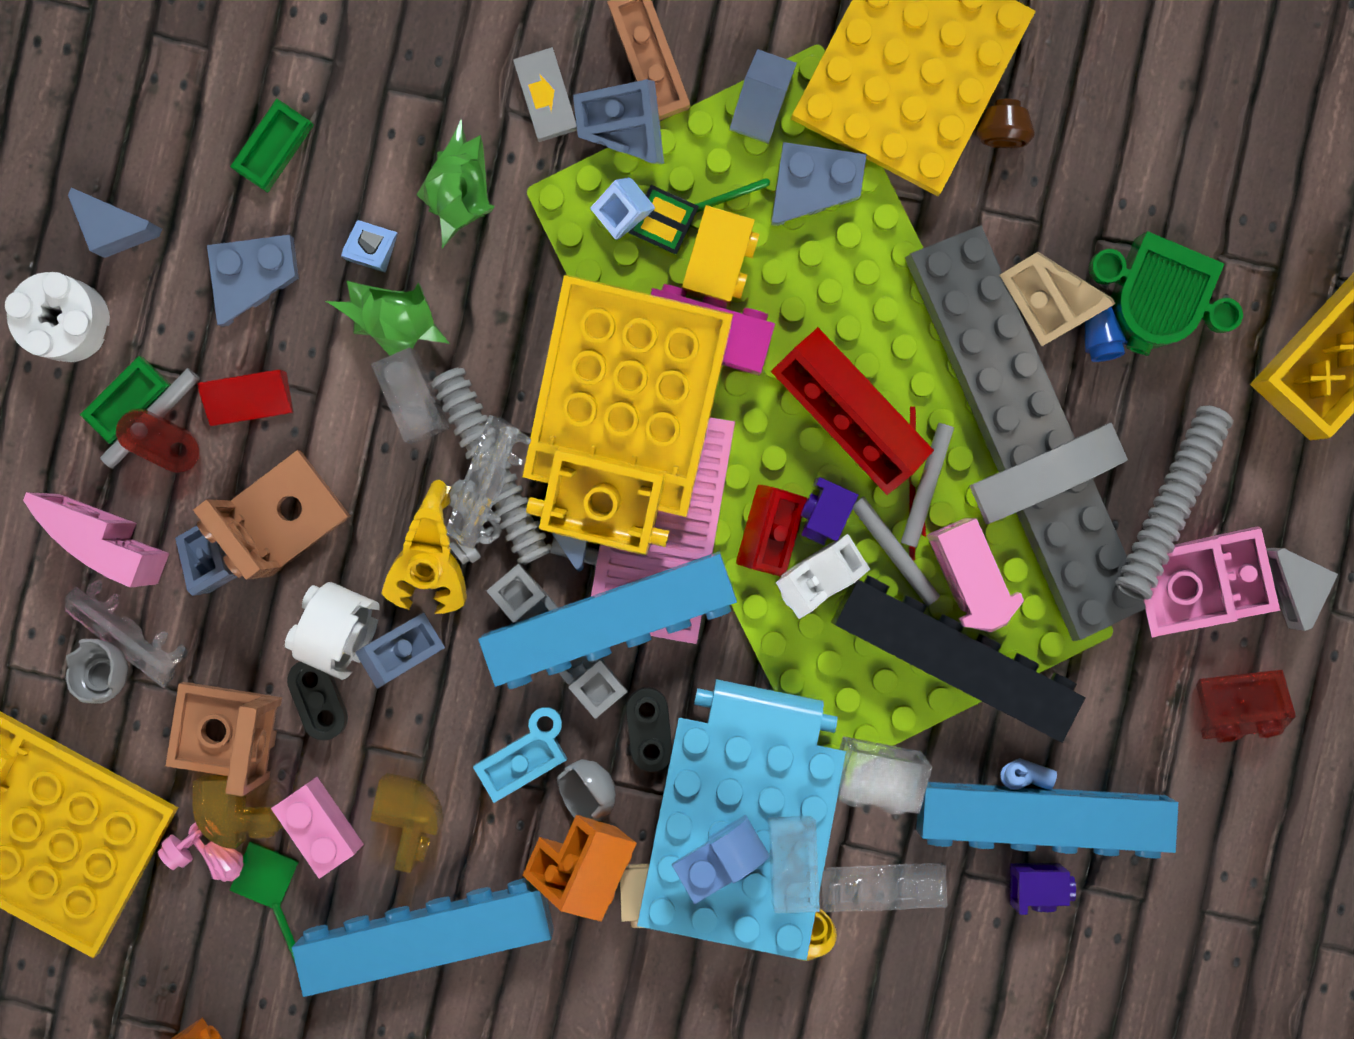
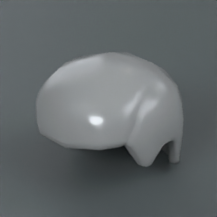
M99 639L79 640L80 646L74 652L66 655L68 669L65 679L69 693L83 703H105L113 699L125 686L129 673L125 654L114 644Z
M581 759L565 767V771L558 775L557 784L567 809L574 818L576 815L600 821L610 814L615 804V784L609 772L597 762Z

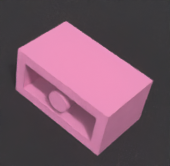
M318 777L271 808L319 879L355 855L364 845Z

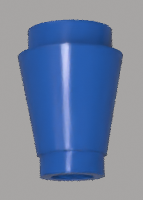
M1112 306L1085 321V352L1090 354L1092 362L1109 361L1125 354L1124 345L1127 344V340Z

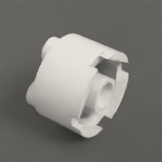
M58 272L39 273L20 283L5 300L7 322L12 336L22 348L34 355L56 361L77 362L96 353L105 340L103 337L110 321L106 302L94 288Z
M327 582L320 588L312 585L303 598L302 608L305 610L298 625H294L287 634L285 648L292 651L294 659L341 680L346 679L352 673L346 669L351 661L360 663L355 652L371 643L378 619L371 617L372 609L380 610L379 603L333 582Z

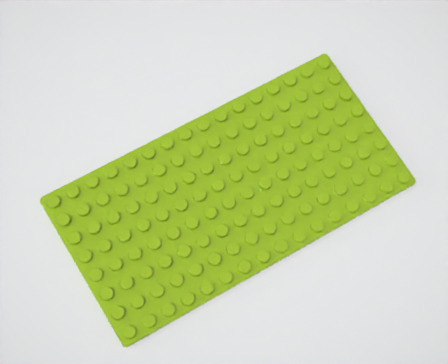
M813 45L787 58V60L797 64L769 144L729 130L744 83L743 80L690 106L689 110L660 121L664 164L650 163L641 158L606 148L531 185L527 190V196L567 275L651 294L652 288L662 290L663 284L682 288L704 210L696 213L677 255L635 237L628 232L620 239L615 240L590 209L615 180L629 177L634 180L645 195L650 185H653L693 204L703 202L765 178L770 180V185L765 188L713 206L717 209L755 219L752 232L760 234L753 258L744 256L740 272L748 274L741 299L732 297L730 307L726 309L741 314L744 308L755 309L768 314L767 321L775 323L762 372L759 376L724 365L721 368L710 417L735 421L713 553L719 551L721 553L737 598V603L731 604L773 690L824 701L823 714L838 717L835 733L820 730L817 745L846 751L843 765L844 771L982 701L832 624L831 621L849 586L828 597L812 612L798 619L793 609L784 602L781 590L776 584L782 577L736 564L757 486L761 484L807 497L808 499L810 493L816 496L819 493L820 489L813 486L815 479L818 477L858 494L857 500L864 496L909 555V545L901 543L909 517V478L890 494L886 495L770 372L817 327L822 330L909 424L910 406L915 407L916 431L930 446L938 423L954 427L926 516V537L921 534L917 548H915L914 563L940 595L935 602L927 606L924 614L938 621L941 615L944 614L961 623L959 618L966 615L967 612L959 608L952 595L927 535L961 519L977 518L1009 594L1021 593L1024 602L1011 617L1008 624L1000 629L988 632L964 627L961 633L974 640L977 639L980 633L1002 644L999 653L1011 659H1014L1016 653H1019L1040 664L1036 671L1040 673L1109 639L1113 634V628L1109 626L1082 640L1072 641L1017 513L990 524H986L969 485L998 473V470L905 260L906 256L923 249V246L884 168L866 159L861 196L858 200L840 206H831L824 211L809 216L807 214L786 221L779 226L771 225L783 142L852 152L791 120L798 102L825 53V49L821 45ZM686 295V298L702 302V299ZM926 460L918 468V470L912 476H910V481L912 485L916 488V492L924 470ZM852 509L839 538L848 534L870 568L859 580L864 582L867 575L890 586L886 593L887 595L899 601H902L904 595H907L925 604ZM803 517L787 571L818 550L834 542L827 538L825 545H822L802 536L803 526L806 518Z

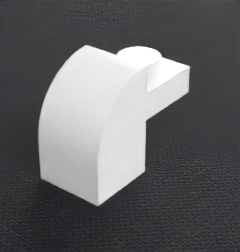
M846 534L839 538L838 541L830 543L781 575L782 578L776 584L781 590V596L786 605L792 608L798 619L812 612L828 597L855 583L870 568L850 536Z

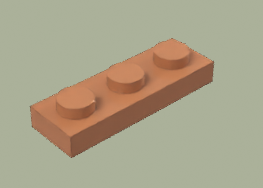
M652 0L607 1L608 9L635 81L646 79L655 81L659 120L689 110V99Z

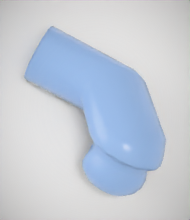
M1019 758L1002 768L1000 778L1005 787L1011 790H1019L1030 784L1052 790L1057 779V771Z

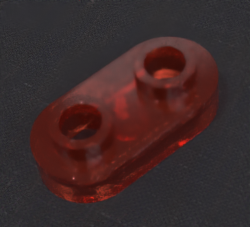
M130 410L121 417L117 424L116 436L122 447L168 471L176 473L188 471L194 467L199 459L200 444L194 434L148 410ZM143 423L146 425L148 433L145 436H137L132 431V425ZM176 442L183 443L187 448V452L182 456H177L172 453L171 445Z

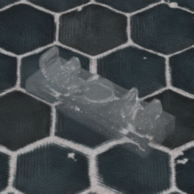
M490 414L446 527L447 534L461 546L474 549L477 540L483 544L492 543L493 538L487 533L481 532V528L487 521L499 523L501 520L491 508L495 498L500 495L503 489L507 462L516 466L523 463V459L512 454L513 445L517 442L530 444L531 442L527 435L519 431L520 429L506 420Z
M100 580L93 581L88 586L86 594L78 587H75L65 596V612L101 640L114 644L125 654V658L161 687L165 688L174 678L176 663L183 658L185 647L181 644L174 652H164L161 646L168 638V633L165 631L155 636L152 645L144 639L142 629L137 623L126 616L120 618L112 612L119 604L118 594H113L107 601H99L95 598V595L102 589V582Z
M944 863L824 868L821 881L822 910L828 913L948 907L946 865Z

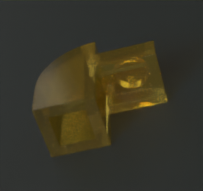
M386 773L379 779L370 821L403 828L394 870L411 873L418 861H425L430 837L423 835L424 833L438 834L443 826V811L438 797L426 784L416 779Z
M209 774L192 781L194 819L200 831L211 842L225 848L236 849L247 840L246 832H249L250 838H269L275 836V831L283 828L271 810L272 807H246V795L225 794L228 776Z

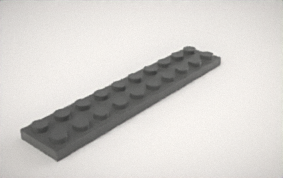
M982 225L906 256L907 265L998 472L1014 467L1074 440L1073 432L1019 309L1000 277L1002 271ZM1093 478L1016 512L1072 641L1082 640L1146 608L1143 600L1128 596L1115 585L1117 577L1123 576L1121 574L1122 566L1128 565L1126 562L1127 555Z

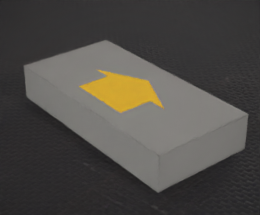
M553 47L513 59L538 142L577 131L575 117Z

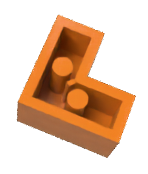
M576 815L564 843L539 837L522 876L561 912L602 922L608 906L614 899L615 891L625 868L631 861L632 853L637 843L616 826Z

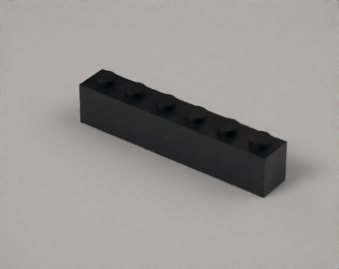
M867 575L864 582L858 579L849 586L831 621L832 624L1063 743L1086 697L1074 692L1077 683L1055 672L1051 679L1036 672L1040 664L1019 653H1016L1014 659L999 653L1002 644L980 633L976 640L961 633L964 628L961 623L944 614L941 615L939 621L924 614L927 606L907 595H904L902 601L887 595L886 593L890 586Z

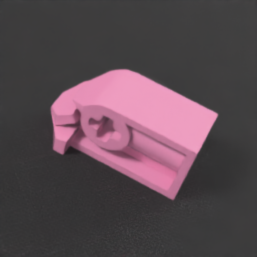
M964 518L928 534V540L959 608L967 612L965 616L959 618L962 626L993 632L1006 626L1024 602V599L1019 592L1012 595L1009 594L977 518Z

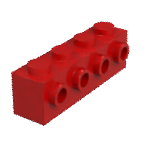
M819 327L801 341L770 371L886 495L890 494L912 476L934 451Z

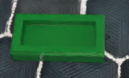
M276 98L230 168L268 193L314 124Z
M138 356L80 416L109 444L113 445L171 384L144 357Z

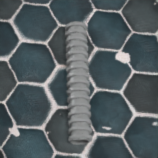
M457 367L435 377L430 385L432 389L438 390L439 393L436 395L438 401L443 400L445 404L442 406L443 412H449L450 414L447 420L449 424L455 425L456 429L453 432L455 436L460 435L462 440L459 444L462 448L466 447L468 451L465 454L466 459H472L473 464L470 466L472 471L477 470L479 473L476 479L479 483L483 482L485 487L482 491L484 494H489L491 499L488 503L490 506L494 505L497 510L494 512V516L496 518L500 517L502 520L499 526L502 530L506 529L508 535L505 538L507 541H512L514 546L511 547L513 553L517 552L520 557L517 559L518 564L526 565L550 553L549 550L552 547L550 544L546 545L543 540L546 538L545 532L540 533L538 530L540 522L538 520L534 521L532 515L526 513V504L529 500L527 497H522L521 492L523 488L515 483L518 477L516 474L510 473L509 469L512 465L510 462H505L504 457L506 453L504 450H499L498 445L500 441L492 436L495 432L494 428L487 426L486 423L489 421L487 415H482L481 410L483 406L481 403H476L475 399L478 396L475 391H470L469 388L472 385L470 380H465L463 377L466 374L465 369Z
M1200 406L1196 411L1197 417L1191 421L1192 428L1187 430L1185 434L1186 439L1180 444L1182 451L1176 453V462L1171 463L1169 468L1171 473L1167 474L1164 478L1166 485H1162L1159 488L1161 496L1155 497L1153 501L1155 507L1150 508L1148 512L1150 519H1146L1143 522L1142 527L1145 530L1139 531L1137 535L1139 542H1135L1132 545L1134 553L1128 554L1126 558L1128 565H1124L1121 568L1123 576L1117 577L1115 581L1118 589L1128 596L1139 600L1152 598L1153 592L1151 588H1155L1158 585L1156 577L1162 576L1164 572L1162 565L1167 564L1169 561L1167 553H1172L1175 549V545L1172 542L1179 540L1180 533L1178 530H1183L1186 524L1183 519L1190 517L1191 510L1189 508L1194 507L1196 504L1194 496L1200 495L1202 491L1200 485L1205 484L1207 480L1205 474L1211 472V463L1216 461L1217 451L1222 449L1223 442L1221 440L1227 438V429L1233 425L1234 420L1220 408Z

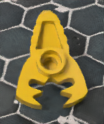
M435 480L431 483L421 506L414 516V520L409 526L403 550L393 562L381 592L387 600L407 610H410L413 603L409 597L413 596L416 588H449L436 591L433 599L441 604L437 606L434 614L456 611L464 606L467 599L465 580L459 563L451 554L450 540L447 536V529L443 518V509L450 503L449 493L451 486H446L441 480Z

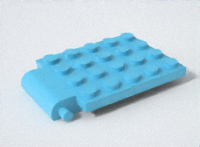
M716 679L713 691L699 688L696 691L694 705L710 708L707 723L678 718L637 926L807 961L846 751L818 746L817 742L820 730L835 733L838 717L823 714L824 701ZM746 815L768 851L769 858L736 883H729L694 904L672 867V863L710 841L709 836Z

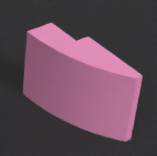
M26 492L23 501L34 518L58 544L86 566L128 587L158 584L169 553L131 539L137 523L61 494Z
M1257 526L1176 544L1174 551L1167 553L1169 561L1167 564L1162 565L1164 568L1162 576L1156 577L1158 579L1157 587L1151 588L1153 592L1152 598L1143 600L1152 637L1235 622L1239 618L1280 611L1262 528Z

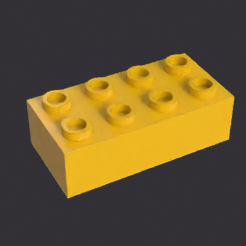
M1354 272L1250 383L1260 395L1310 441L1331 438L1354 413Z

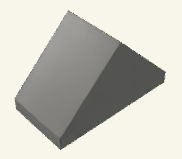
M1267 548L1276 595L1288 628L1302 631L1312 629L1338 574L1285 548Z

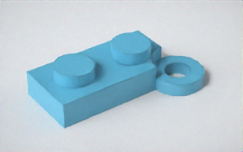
M541 707L535 710L529 719V733L473 766L494 803L567 760L565 753L555 738L562 728L561 716L555 709ZM548 716L552 719L553 728L550 731L545 732L538 728L537 723L540 717Z

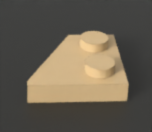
M1039 252L1000 274L1001 279L1041 346L1115 304L1110 296Z

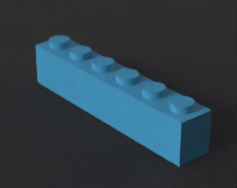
M719 551L483 634L478 638L495 687L507 683L508 689H514L533 681L531 674L546 669L548 675H554L572 667L570 661L586 655L588 662L610 655L612 653L611 646L625 641L628 648L650 641L652 639L651 632L665 627L667 633L670 634L690 627L691 618L706 614L707 619L710 620L731 612L730 605L737 603V598Z
M919 781L916 831L923 839H927V844L941 847L952 846L953 840L969 841L970 847L979 849H993L994 843H1009L1011 849L1018 851H1035L1036 845L1052 846V851L1075 854L1078 852V847L1094 848L1093 853L1104 856H1118L1119 850H1133L1136 856L1156 859L1161 858V852L1176 853L1179 802L1166 795L1067 789L1047 790L1032 787L1011 790L1005 786Z
M526 878L508 883V889L492 892L490 887H485L468 892L466 899L451 902L450 897H441L425 903L426 908L410 911L409 906H402L385 912L384 918L369 921V917L364 915L349 919L344 922V927L332 930L328 929V925L309 928L303 931V936L292 947L302 995L306 997L551 940L554 926L548 900Z

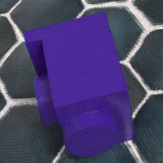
M818 477L815 479L813 486L820 489L817 496L810 493L800 515L806 518L801 535L825 545L827 538L832 541H838L858 494Z
M1010 863V905L1019 915H1028V906H1031V909L1037 912L1057 911V906H1070V901H1075V878L1070 876V872L1060 863Z

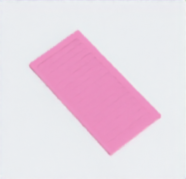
M710 417L687 517L658 510L655 528L670 531L666 547L650 544L649 551L645 556L600 545L591 596L713 554L735 421ZM702 615L691 618V626L683 630L668 634L665 627L651 632L650 635L697 644Z

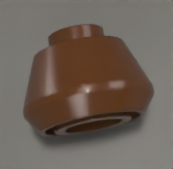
M1016 99L996 100L995 106L987 108L977 129V136L984 145L990 147L1020 148L1029 144L1034 138L1035 132L1029 111L1021 107V101Z

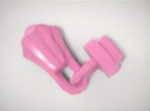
M204 821L192 824L188 832L189 835L182 841L176 836L170 835L161 843L162 848L158 851V855L164 864L170 869L175 870L178 866L184 868L193 860L188 848L194 844L203 856L212 879L223 882L234 881L240 876L244 866L243 855L227 845L218 837L212 827ZM204 831L211 839L207 845H204L200 840Z

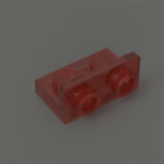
M1283 670L1202 678L1196 684L1206 722L1201 730L1203 739L1216 738L1217 742L1227 743L1239 740L1243 735L1258 733L1260 738H1271L1283 734L1284 729L1296 717Z

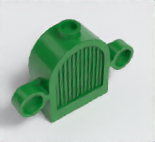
M1146 231L1134 239L1126 260L1119 251L1104 249L1094 255L1089 262V274L1096 283L1101 285L1116 283L1111 295L1115 302L1112 308L1127 340L1125 347L1137 354L1149 356L1152 348H1160L1186 338L1197 328L1201 319L1215 333L1232 331L1241 324L1243 319L1242 307L1234 299L1221 298L1209 303L1225 263Z

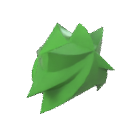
M460 120L445 150L437 152V161L417 193V196L429 207L428 212L440 217L442 249L459 229L479 217H485L484 215L491 213L495 207L489 203L487 196L485 159L481 135L467 142L462 120Z
M347 281L351 301H325L354 321V334L371 335L392 359L405 349L411 353L418 339L450 344L434 324L429 305L419 282L414 290L404 292Z

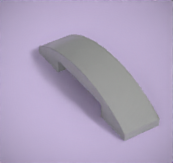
M1110 422L1063 445L969 486L985 523L990 524L1086 482L1126 462L1128 459L1113 424Z
M517 564L487 590V593L513 623L559 608L520 564ZM586 655L571 660L572 667L559 673L569 685L568 688L595 719L627 693L626 688L602 658L588 662Z

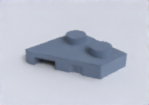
M646 79L573 95L579 138L607 146L610 149L641 158L650 163L664 164L655 81Z
M783 142L771 225L779 226L786 221L807 214L809 216L824 211L831 206H840L858 200L861 196L867 154Z
M291 235L207 245L217 325L221 327L229 326L234 322L233 319L252 306L256 308L268 300L273 292L278 289H284L299 279L294 237Z

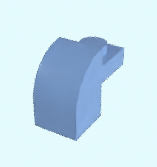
M746 815L709 836L710 841L672 863V867L694 904L729 883H736L769 858L768 851Z

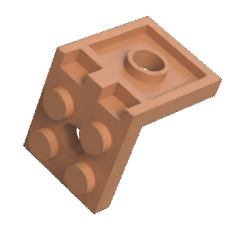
M299 450L295 451L231 501L206 499L193 509L200 519L197 522V527L211 543L217 541L226 553L223 557L226 566L235 576L239 578L243 576L246 580L272 577L351 517L302 451ZM291 496L297 498L302 506L300 516L293 521L287 520L281 513L282 502Z
M189 682L179 683L165 766L228 776L225 794L246 795L269 780L270 771H267L270 749L275 746L277 730L273 729L277 707L281 706L282 697ZM211 719H218L225 725L226 735L220 742L211 740L206 734V725Z

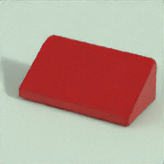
M272 370L197 383L211 427L293 413L287 372L282 370Z
M759 484L755 491L736 564L781 577L788 569L802 519L800 515L807 497Z

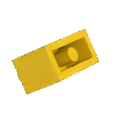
M705 206L682 285V289L687 291L686 295L702 300L704 296L726 302L727 307H730L732 297L741 299L748 274L740 272L744 256L753 258L760 235L752 232L755 219Z

